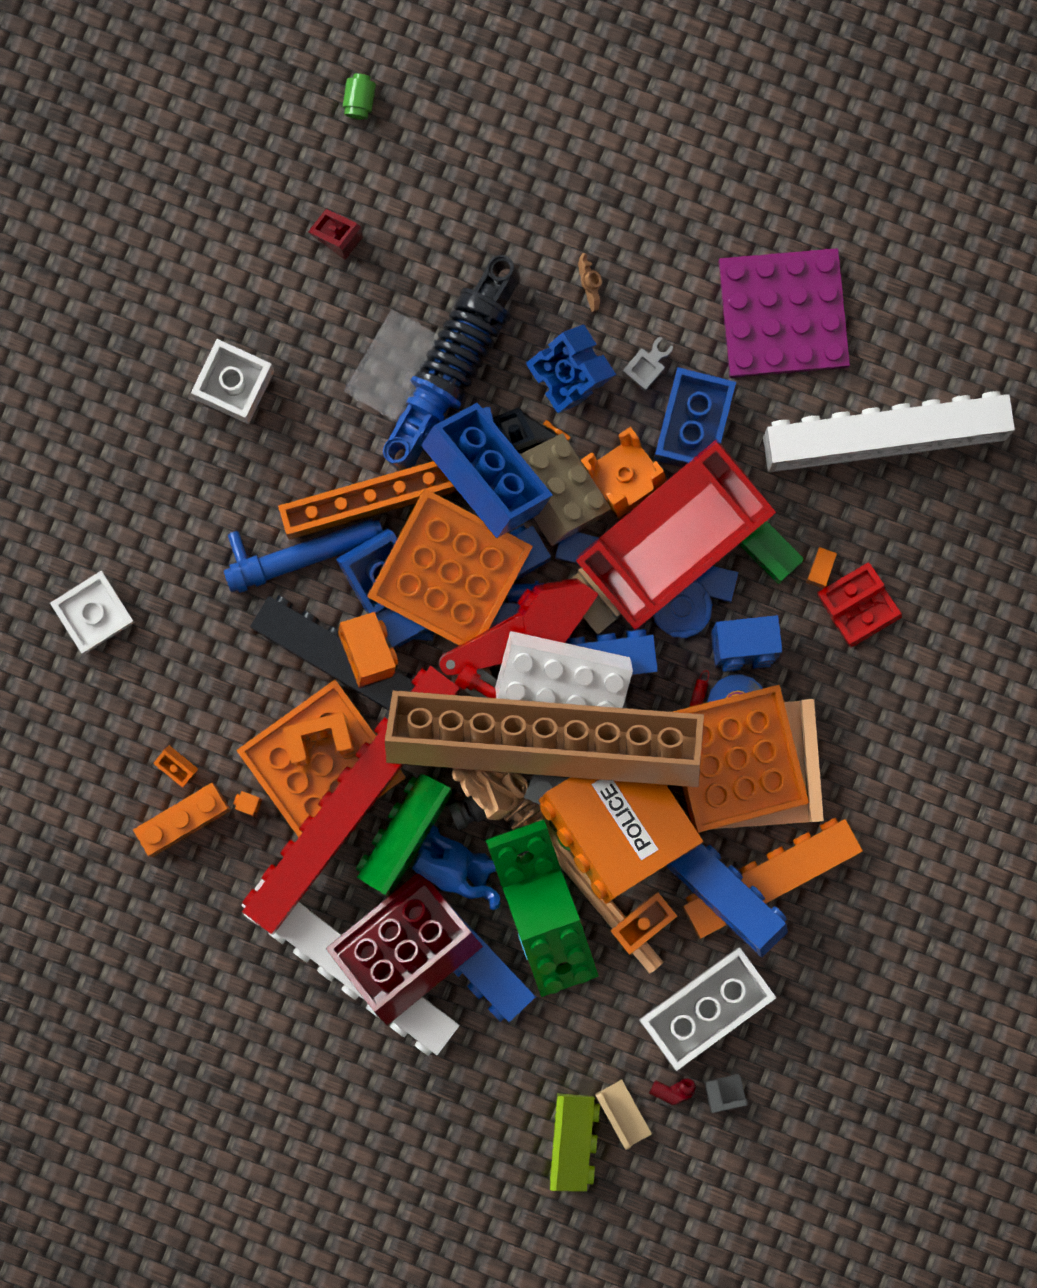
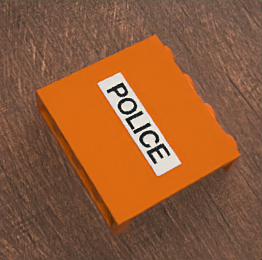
M570 777L545 792L538 800L542 814L547 820L553 822L558 830L557 836L564 846L570 848L575 856L574 862L577 868L582 873H586L592 882L591 888L594 894L599 899H603L606 905L620 894L682 855L691 852L704 842L667 785Z

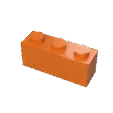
M210 783L136 827L133 831L147 855L153 858L230 812L231 809L216 784Z

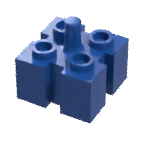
M584 324L561 333L548 344L550 348L540 351L526 363L537 382H545L548 386L549 391L545 394L557 413L578 406L593 394V390L602 387L616 375L605 356H597L593 347L597 344Z

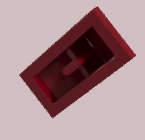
M325 209L308 231L313 237L344 260H346L363 238L362 229L359 224L328 209Z

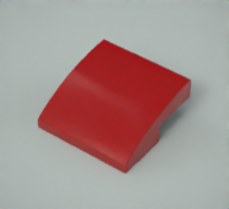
M869 562L817 592L825 609L850 648L902 618V613L885 590L884 583Z

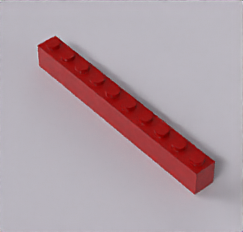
M432 666L427 671L422 668L411 682L415 685L411 692L458 695L461 691L457 685ZM386 717L375 728L374 732L378 735L372 743L369 744L366 741L355 756L359 760L352 769L347 766L336 780L340 783L333 793L328 790L319 801L318 806L321 809L316 816L312 817L309 815L302 823L299 830L303 833L296 842L291 839L282 849L280 854L283 856V859L277 866L271 864L261 877L265 882L258 891L252 889L243 900L242 904L246 907L242 912L270 934L274 935L403 767L404 764L386 763L385 736L388 723Z

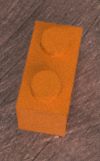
M375 612L340 622L338 635L358 687L393 677L396 665H398V658L394 648H389L385 640L388 634L383 620L378 621Z

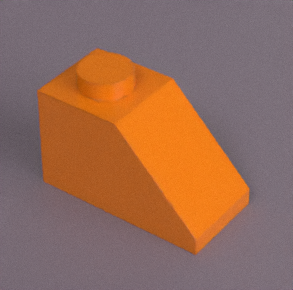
M656 892L627 915L610 932L630 955L674 920L677 915L659 892Z

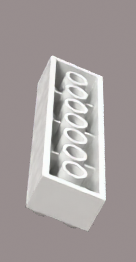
M993 391L982 394V398L970 399V395L954 397L952 402L940 403L939 399L922 402V406L910 408L909 403L892 406V410L880 412V408L875 407L862 410L860 415L850 416L848 411L832 414V418L820 420V416L804 417L802 422L790 424V420H778L772 422L771 427H767L763 436L767 469L768 473L1006 441L1015 431L1009 394L1001 395L1000 391Z

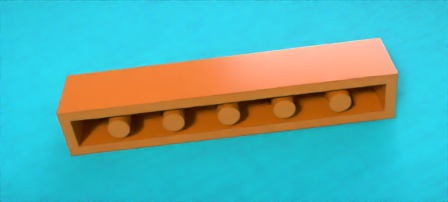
M432 461L279 505L278 507L286 535L290 540L415 504L424 488L438 496L454 493L458 490L436 463Z
M835 817L820 825L822 830L820 833L811 837L810 833L807 832L794 839V847L784 851L781 846L766 854L768 861L760 865L753 861L740 868L739 870L743 876L741 881L748 888L751 886L756 887L765 897L763 902L766 904L863 852L846 819L838 822ZM694 893L685 898L688 904L682 906L699 939L727 925Z

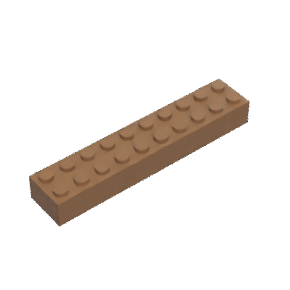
M393 691L385 736L386 763L699 787L704 714Z

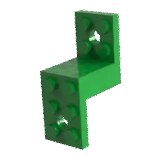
M544 819L487 839L486 843L541 997L599 977ZM529 851L523 856H518L522 852ZM567 962L564 965L557 966L560 963Z

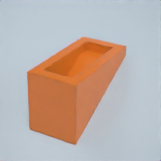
M819 547L806 583L824 589L837 553Z

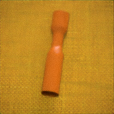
M548 420L543 423L544 426L555 431L557 435L563 433L568 441L571 438L562 430L554 427Z

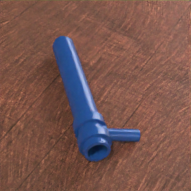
M371 518L262 557L256 555L250 558L247 557L239 532L235 531L228 534V539L236 563L230 564V568L223 570L231 593L235 591L241 593L247 591L249 586L256 585L258 587L264 585L269 579L347 553L383 530L379 519L373 521Z

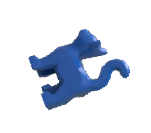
M433 825L419 849V855L412 869L435 884L442 891L457 893L469 899L482 897L489 901L490 909H498L501 904L500 895L491 887L486 886V881L491 873L496 872L491 858L485 853H471L461 843L440 835L439 829ZM467 877L471 880L475 887H472L468 884V882L466 881Z

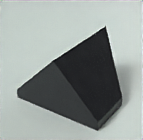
M520 407L493 417L494 424L519 454L558 436L547 427L524 414Z

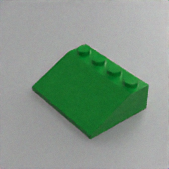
M422 773L418 778L412 776L404 789V792L408 794L402 804L396 802L388 815V818L392 821L386 831L380 828L373 839L372 844L376 847L370 857L365 854L356 867V870L360 872L357 876L358 879L387 897L393 893L431 827L435 824L453 794L450 787Z

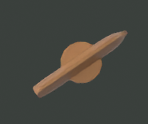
M582 253L578 263L581 284L585 289L591 311L595 312L599 310L600 306L598 289L602 285V278L597 271H591L590 266H592V263L587 260V254Z

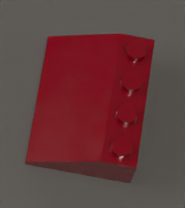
M416 874L325 949L374 1013L386 1025H389L483 946L433 884L422 875Z

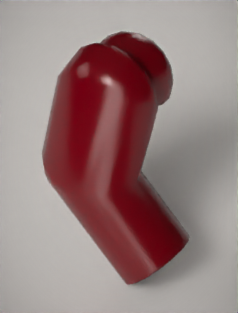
M684 1078L670 1087L655 1080L649 1094L671 1105H677L693 1097L696 1085L689 1078Z

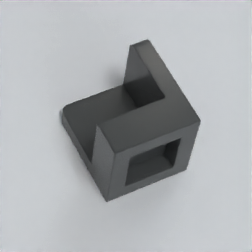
M739 1074L704 1081L711 1113L748 1105Z

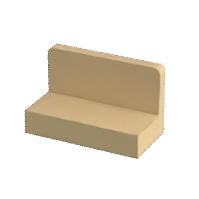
M580 568L578 573L571 579L578 578L599 594L583 616V619L596 635H599L619 619L621 613L587 573Z
M622 1079L595 1094L625 1150L652 1134Z

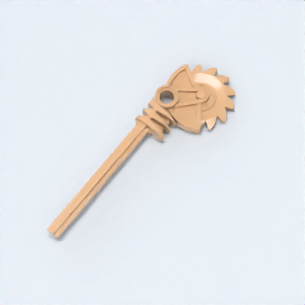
M453 768V779L459 781L467 797L472 796L478 806L485 811L487 819L501 820L504 818L506 822L513 819L515 821L511 827L513 830L544 819L560 867L609 926L613 929L626 917L613 901L606 905L603 899H599L594 894L591 888L592 882L586 873H582L577 868L573 853L560 845L557 834L550 827L549 820L542 814L540 805L524 798L529 783L520 773ZM647 942L633 952L634 956L649 974L663 964L661 958Z

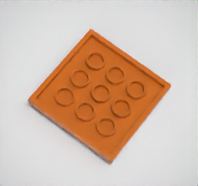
M424 488L367 597L460 646L490 628L533 546L508 532L496 538L478 516Z
M335 679L236 751L299 838L303 833L299 830L302 823L309 815L312 817L316 816L321 809L318 806L319 801L328 790L332 793L340 784L336 780L347 766L352 769L359 760L355 756L358 750L366 741L371 744L376 735ZM343 712L348 720L355 753L342 756L336 750L333 734H328V738L321 741L310 742V739L305 740L310 764L295 767V764L291 763L283 727ZM401 770L380 797L406 779Z
M780 685L672 711L704 714L699 787L682 786L691 823L698 833L809 803Z

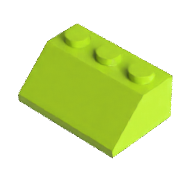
M557 1093L550 1174L551 1191H587V1184L593 1185L595 1166H589L590 1153L596 1154L597 1135L592 1134V1123L599 1122L600 1104L594 1103V1096Z

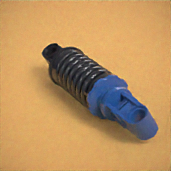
M505 255L495 256L490 260L474 290L462 288L460 291L461 295L454 305V310L449 314V320L443 324L444 330L438 333V340L432 343V350H429L426 354L427 360L420 364V370L412 376L410 382L416 387V390L412 397H408L406 401L408 406L400 415L392 434L383 447L385 459L396 470L401 471L414 467L423 451L421 445L433 426L445 420L444 414L449 407L454 409L460 408L461 402L466 395V391L460 385L463 387L471 386L472 381L469 377H476L478 374L476 368H480L483 365V360L480 357L486 358L489 355L487 348H492L495 344L490 336L499 337L502 326H505L512 318V315L505 309V306L518 286L521 276L519 270L509 257ZM510 269L505 277H498L502 270ZM406 449L405 455L401 459L395 460L396 453L399 450Z

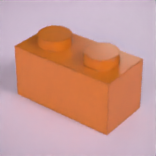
M170 745L163 750L153 763L182 788L198 770L196 766Z
M241 791L240 795H236L233 805L236 806L235 809L237 811L256 817L263 799Z

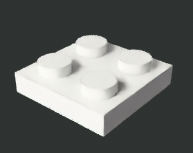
M102 571L50 603L83 655L135 623Z

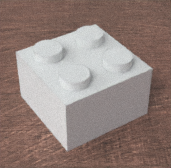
M216 339L191 394L195 400L249 424L274 373V368L271 363Z

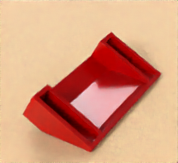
M716 439L577 556L576 562L636 630L772 517L776 511Z

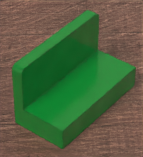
M767 521L738 544L778 585L803 562V557Z

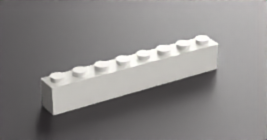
M261 879L255 890L258 891L265 881ZM298 902L275 934H268L281 944L287 940L296 948L293 950V953L306 963L310 959L320 966L317 971L329 981H332L335 977L342 982L344 986L341 990L354 1000L358 996L363 998L325 949L339 938L341 934ZM245 915L248 919H250L252 922L258 925L255 921H253L251 918ZM424 997L415 1002L390 1025L401 1036L405 1037L407 1034H410L415 1038L417 1042L414 1046L427 1056L432 1052L438 1055L460 1026ZM367 1005L366 1009L378 1017L371 1007Z

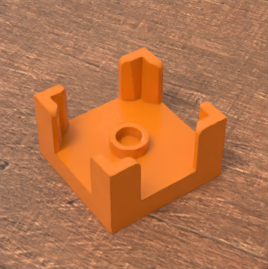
M631 426L618 435L621 445L600 459L596 460L593 452L581 459L582 464L618 519L634 509L667 481L663 469L657 461L653 463L644 451L639 437Z
M343 712L283 727L291 763L295 764V767L310 764L305 740L310 739V742L327 739L328 734H333L336 750L342 756L355 753L348 720Z

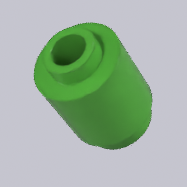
M356 73L353 74V78H347L342 106L345 109L344 115L346 117L360 120L368 119V113L372 112L376 83L371 81V76Z

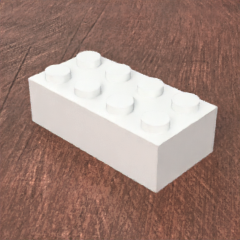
M510 631L495 686L496 698L623 708L633 672L630 657Z
M739 947L644 1015L639 1021L672 1067L677 1071L776 999V996Z

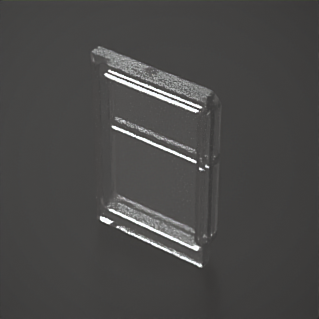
M391 309L344 392L354 397L355 400L361 401L379 411L382 415L397 421L407 405L408 397H411L416 389L410 380L420 370V364L427 360L426 354L429 350H432V343L438 340L437 334Z

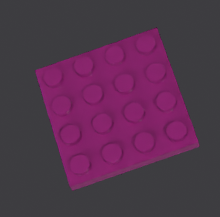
M838 248L719 258L729 378L849 368Z

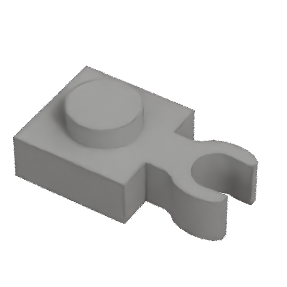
M662 337L654 341L652 351L649 354L644 349H641L622 371L626 377L645 392L665 369L659 361L670 356L673 350V346H670L666 352L658 350L657 346L661 343Z

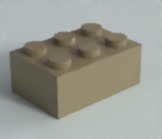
M563 433L520 454L553 494L542 511L533 517L551 546L595 524L611 510V507Z

